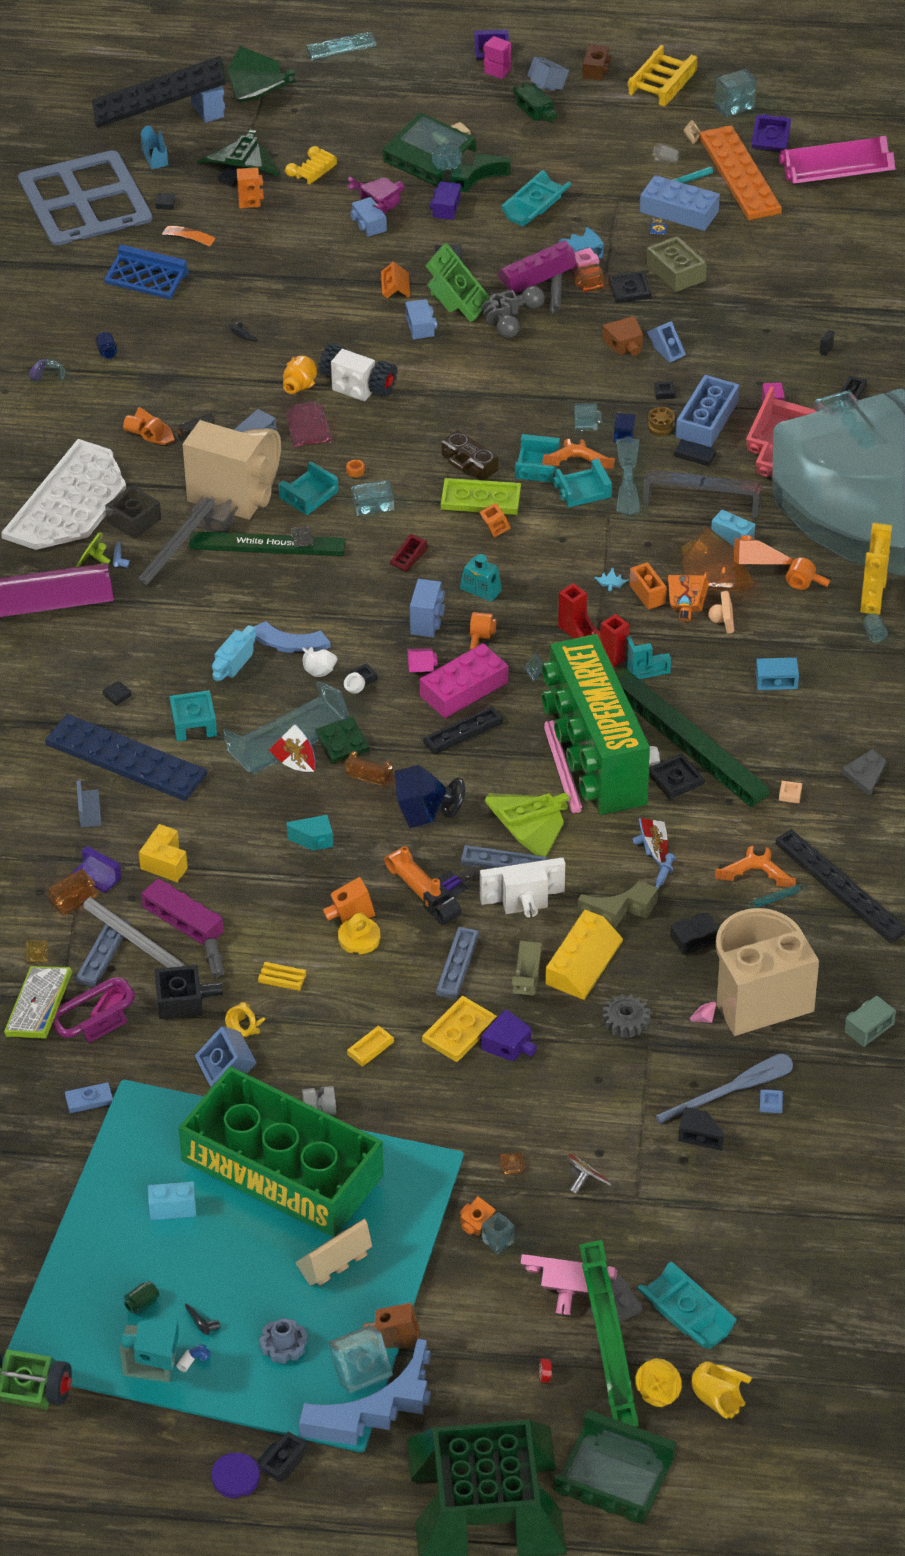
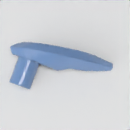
M119 541L115 546L113 565L114 567L122 566L128 568L130 560L121 558V544Z

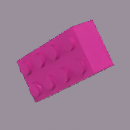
M481 644L420 678V696L442 717L447 718L507 684L508 665L485 644Z

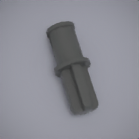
M208 939L204 942L207 954L206 962L210 966L212 976L219 978L224 974L223 956L219 952L217 940Z

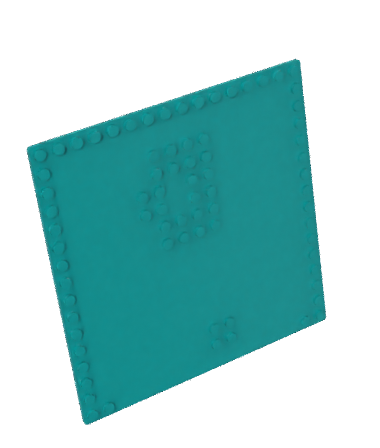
M122 1080L103 1121L8 1350L50 1356L56 1361L70 1363L72 1368V1387L285 1435L289 1431L303 1440L360 1453L364 1452L373 1427L365 1426L363 1436L358 1437L357 1445L300 1437L299 1421L304 1403L316 1405L349 1403L368 1397L387 1386L400 1348H382L377 1336L365 1338L363 1324L375 1322V1312L377 1309L412 1303L414 1307L464 1158L463 1152L361 1130L383 1141L384 1175L338 1234L365 1219L372 1247L366 1250L368 1255L356 1262L355 1259L349 1261L348 1265L350 1267L337 1274L334 1271L329 1274L331 1279L319 1286L318 1283L310 1286L295 1262L333 1237L182 1162L178 1127L204 1096ZM194 1182L196 1217L150 1220L148 1185ZM151 1281L157 1287L160 1294L157 1297V1301L140 1314L130 1313L124 1305V1296L142 1282ZM185 1304L191 1306L207 1322L218 1320L220 1329L210 1331L209 1335L203 1334L195 1325ZM282 1318L295 1320L297 1326H303L308 1338V1343L305 1345V1353L298 1360L293 1361L289 1359L285 1364L272 1362L270 1356L262 1354L259 1339L262 1337V1329L269 1322H276ZM178 1319L179 1337L175 1353L176 1360L170 1382L123 1376L120 1346L126 1325L136 1326L143 1320ZM200 1344L206 1345V1348L211 1352L207 1360L202 1361L199 1357L196 1358L186 1372H182L177 1368L176 1365L187 1350Z

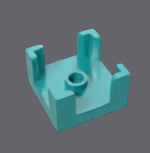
M210 690L169 696L177 742L187 739L186 729L206 726L207 737L217 736L216 718Z

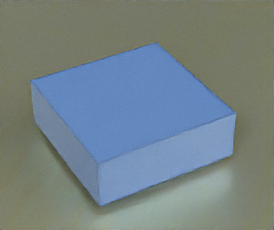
M761 1090L760 1112L782 1113L783 1091Z

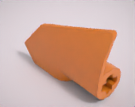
M141 407L137 409L135 416L127 415L123 423L124 431L141 435L145 440L161 445L175 442L171 427Z

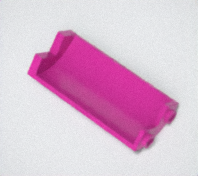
M886 136L790 150L786 149L782 150L781 154H779V161L784 166L786 180L792 184L895 170L893 152H888Z

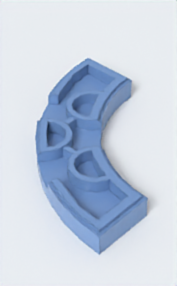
M267 621L254 626L256 628V637L254 639L265 646L269 645L277 648L281 652L294 653V651H303V647L306 649L313 647V651L318 652L331 647V642L321 630L315 633L299 635L277 630Z

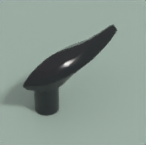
M241 321L228 325L236 336L250 341L258 340V338L241 328L243 326Z
M185 1304L195 1325L203 1334L209 1335L210 1331L220 1329L218 1320L207 1322L191 1306Z

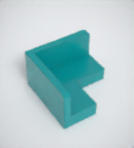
M631 636L626 637L625 665L638 679L671 673V657L669 653L652 656L653 648L650 643L635 646Z

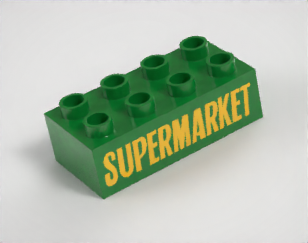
M593 634L550 644V661L542 663L543 678L546 686L549 687V690L542 691L541 693L542 705L546 715H556L557 719L554 720V730L560 744L568 742L570 748H567L566 754L570 770L572 772L581 771L583 777L579 778V785L583 799L585 801L593 800L600 815L647 805L650 746L598 635Z
M231 1066L227 1068L178 1127L182 1162L333 1238L337 1236L384 1175L382 1140Z

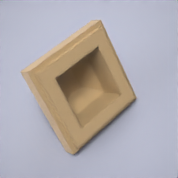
M693 120L683 130L684 136L692 144L698 140L699 132H701Z

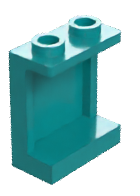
M522 434L518 462L515 464V479L553 483L556 466L542 465L544 454L549 455L560 450V438Z
M599 459L591 461V469L567 475H563L560 469L555 470V477H553L554 486L559 489L561 500L565 501L568 508L611 498L612 482Z
M311 461L307 464L308 471L294 482L289 484L283 480L278 484L279 498L305 515L310 514L338 493V478Z

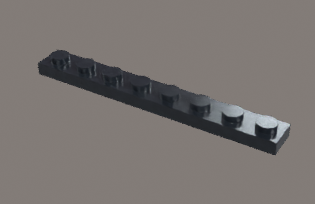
M790 829L776 838L775 845L890 944L905 935V926L796 832Z

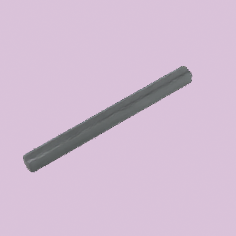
M205 498L139 576L141 583L148 585L213 508L214 501L212 499Z

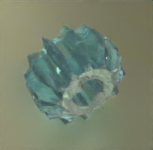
M443 142L442 145L437 144V147L432 152L433 164H435L437 169L441 168L442 171L457 168V165L461 164L462 154L460 148H458L457 144L452 145L451 142L448 144Z

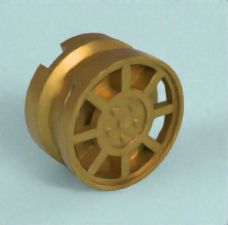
M657 407L649 412L648 429L652 434L666 436L673 432L675 414L672 410L665 407Z

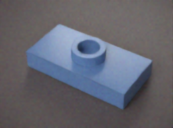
M108 1082L65 1092L69 1113L111 1105L113 1100Z

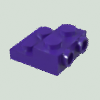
M766 114L756 115L751 148L772 151L786 150L791 129V118L784 116L773 117Z

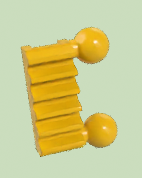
M312 146L308 150V156L311 160L308 159L306 164L302 163V167L290 163L286 166L285 173L290 177L296 176L298 179L304 177L307 179V184L310 185L337 165V158L317 146Z

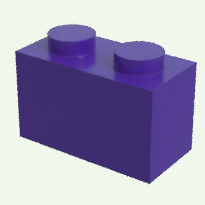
M440 182L438 188H435L434 199H431L430 210H433L434 218L454 220L461 199V184Z

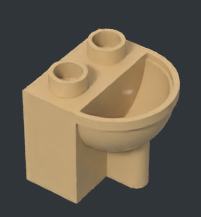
M200 420L183 443L187 501L196 504L201 496L203 500L207 497H213L216 504L219 505L232 500L230 512L238 506L235 516L250 520L259 506L266 507L270 500L271 486L277 473L281 454L279 433L270 428L239 432Z
M763 908L743 910L728 917L720 926L716 936V951L720 959L716 1005L733 1035L737 1036L814 1012L819 960L799 926L788 916Z

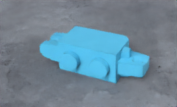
M248 625L242 632L235 629L214 654L215 661L212 664V669L215 672L212 674L215 681H220L226 676L233 678L252 656L254 638L256 637L255 627Z

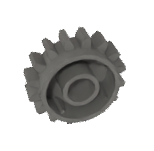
M621 994L620 999L614 996L612 997V1002L607 1001L606 1007H603V1023L606 1024V1029H610L613 1035L622 1038L639 1036L642 1030H647V1024H650V1008H647V1002L641 1003L640 997L633 999L632 994L628 998Z

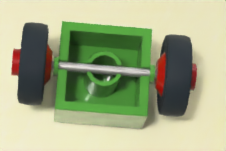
M7 1349L2 1366V1355L0 1352V1400L3 1403L48 1410L49 1403L62 1405L66 1401L72 1383L70 1363L56 1361L50 1356Z

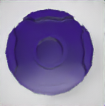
M229 1453L222 1456L215 1462L211 1471L215 1490L222 1496L232 1499L251 1494L257 1488L260 1481L259 1466L256 1461L249 1455L242 1453Z

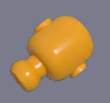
M307 356L292 357L283 373V389L289 394H295L298 391L311 388L315 384L314 379L318 372L315 362Z

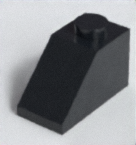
M685 1107L679 1126L678 1141L722 1151L724 1133L709 1113L697 1108Z

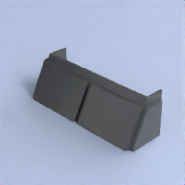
M660 470L647 472L644 479L643 503L647 504V507H649L653 484L753 495L752 520H754V517H758L762 497V485H759V482Z

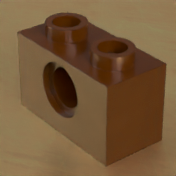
M589 44L583 62V78L603 80L604 74L608 73V67L611 63L612 54L609 53V46Z

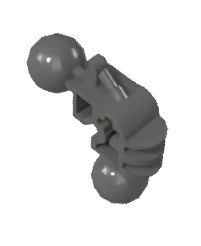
M530 286L519 296H516L513 290L495 293L490 296L489 301L483 304L482 312L488 324L497 325V331L502 337L512 338L517 335L520 329L519 321L512 316L519 314L518 306L525 305L530 309H537L544 303V292L537 286Z

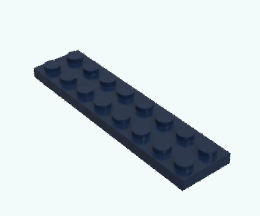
M66 714L45 739L46 745L183 801H187L207 775V769L70 714Z

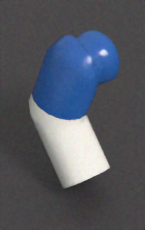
M197 1345L187 1350L176 1366L180 1371L186 1372L196 1358L199 1357L200 1360L205 1361L211 1355V1352L206 1348V1345Z

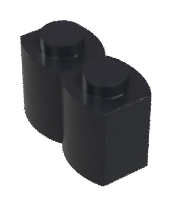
M709 913L696 914L690 920H680L671 926L670 937L682 954H689L701 947L715 944L719 926Z

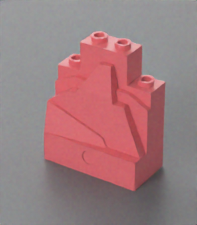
M770 386L746 438L747 450L754 454L759 453L756 461V473L764 477L776 479L777 475L798 470L800 466L809 467L823 463L830 446H835L842 431V406L838 405L834 415L775 399L774 387Z

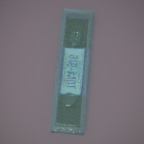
M371 32L307 45L306 48L311 60L375 47L376 41Z

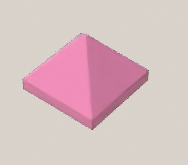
M710 1002L701 1005L690 1017V1020L693 1022L712 1023L716 1003Z

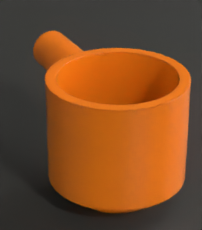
M796 558L792 561L786 574V581L791 587L804 590L810 586L812 580L828 587L830 580L816 574V567L810 560Z
M472 613L470 650L479 645V639L490 640L491 635H495L497 621L493 619V614Z

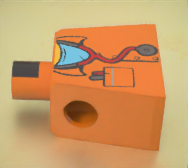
M668 575L670 605L674 611L680 612V621L689 622L691 621L692 612L702 611L709 581L706 576Z

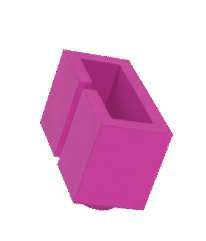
M493 36L485 43L483 48L485 51L483 62L485 73L503 79L511 71V42Z
M432 648L407 649L409 672L434 671L433 666H437L436 652L433 653Z

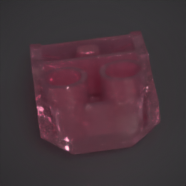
M315 402L296 404L286 412L294 448L305 444L324 441L331 442L322 405Z

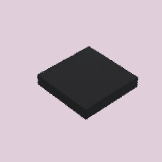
M644 271L608 275V282L616 303L651 299V291Z
M683 754L649 768L650 778L669 800L703 785L705 781Z

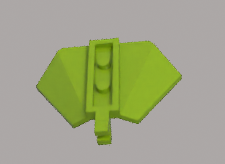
M489 793L485 799V803L518 842L535 855L547 857L564 824L560 810L568 809V804L565 801H570L567 793H562L555 797H552L549 793L542 796Z

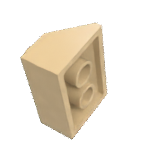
M363 1219L295 1262L310 1286L318 1283L319 1286L331 1279L329 1274L336 1271L339 1274L350 1267L348 1262L352 1259H355L357 1262L368 1255L366 1250L372 1247L366 1220Z

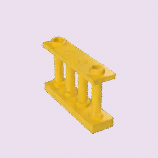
M660 45L635 75L628 80L629 95H633L637 89H641L658 95L659 105L665 107L697 71V56L691 55L687 60L681 61L664 55V46ZM665 62L680 68L673 70L659 64ZM657 71L672 77L665 79L651 73ZM649 80L664 86L657 88L643 82Z
M872 524L870 549L866 553L861 613L880 615L883 588L886 587L893 525Z

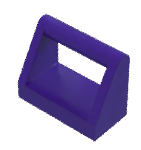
M508 29L474 31L476 59H485V52L479 53V49L484 48L485 43L493 36L509 42Z

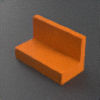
M393 261L381 271L382 295L388 299L398 290L406 297H410L409 272Z

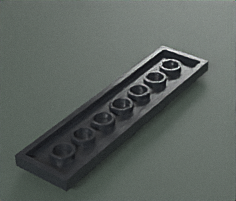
M221 56L92 99L94 120L97 128L226 85Z

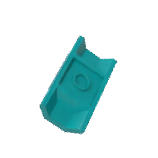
M542 170L501 206V209L509 221L525 226L538 214H543L560 199L561 194L571 186V182L568 181L563 186L550 180L546 171Z
M673 1262L668 1263L662 1275L648 1286L641 1284L637 1287V1290L653 1303V1307L685 1336L689 1335L702 1348H713L728 1336L737 1319Z

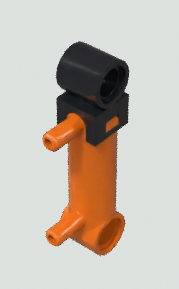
M403 846L385 856L384 860L388 870L394 875L398 874L424 902V908L436 918L438 923L444 925L462 915V909L458 901L454 897H450L449 892L440 884L439 879L435 878L432 880L413 861L408 847Z

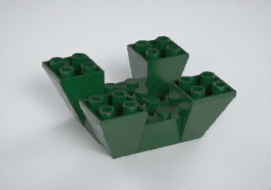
M532 1420L434 1427L407 1438L411 1482L437 1480L438 1490L437 1494L415 1521L418 1556H468L467 1526L506 1522L514 1523L517 1556L567 1555L562 1510L537 1482L536 1472L556 1470L550 1426Z

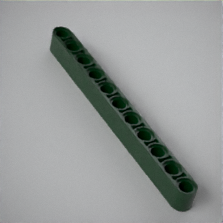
M622 667L615 671L631 708L745 804L753 807L769 797L768 787L759 778L628 669Z

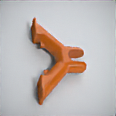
M569 438L564 441V448L549 455L544 454L542 465L559 466L561 461L567 460L569 457H582L589 462L599 459L604 469H613L615 458H608L587 448L585 441L580 439L579 445L572 444Z
M750 846L746 851L745 858L722 869H715V879L734 881V876L743 875V872L749 869H759L769 875L768 878L774 879L776 886H793L795 888L796 878L790 877L771 861L772 852L767 847L764 855L757 856L753 853L754 846Z

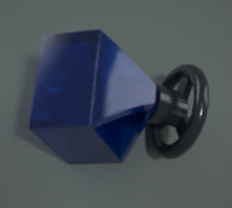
M419 765L395 771L397 802L409 828L434 822L441 802L443 814L448 818L455 816L460 810L465 797V782L462 778H454L448 786H444L436 777ZM452 804H455V806L453 807V809H452L451 811H449V808L451 807V805H452Z

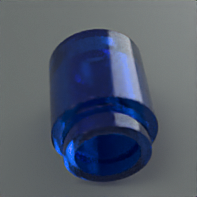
M109 332L98 334L95 343L100 355L106 359L113 358L117 353V345L112 334Z

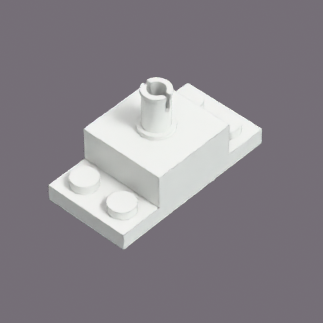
M564 858L480 870L481 905L503 902L506 914L524 911L525 916L530 917L529 911L531 910L532 917L538 914V909L548 908V894L565 892Z

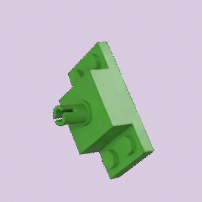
M448 243L442 245L426 264V268L434 276L427 284L431 289V296L436 295L433 299H439L449 313L459 308L469 322L475 320L481 313L483 304L489 301L490 297Z

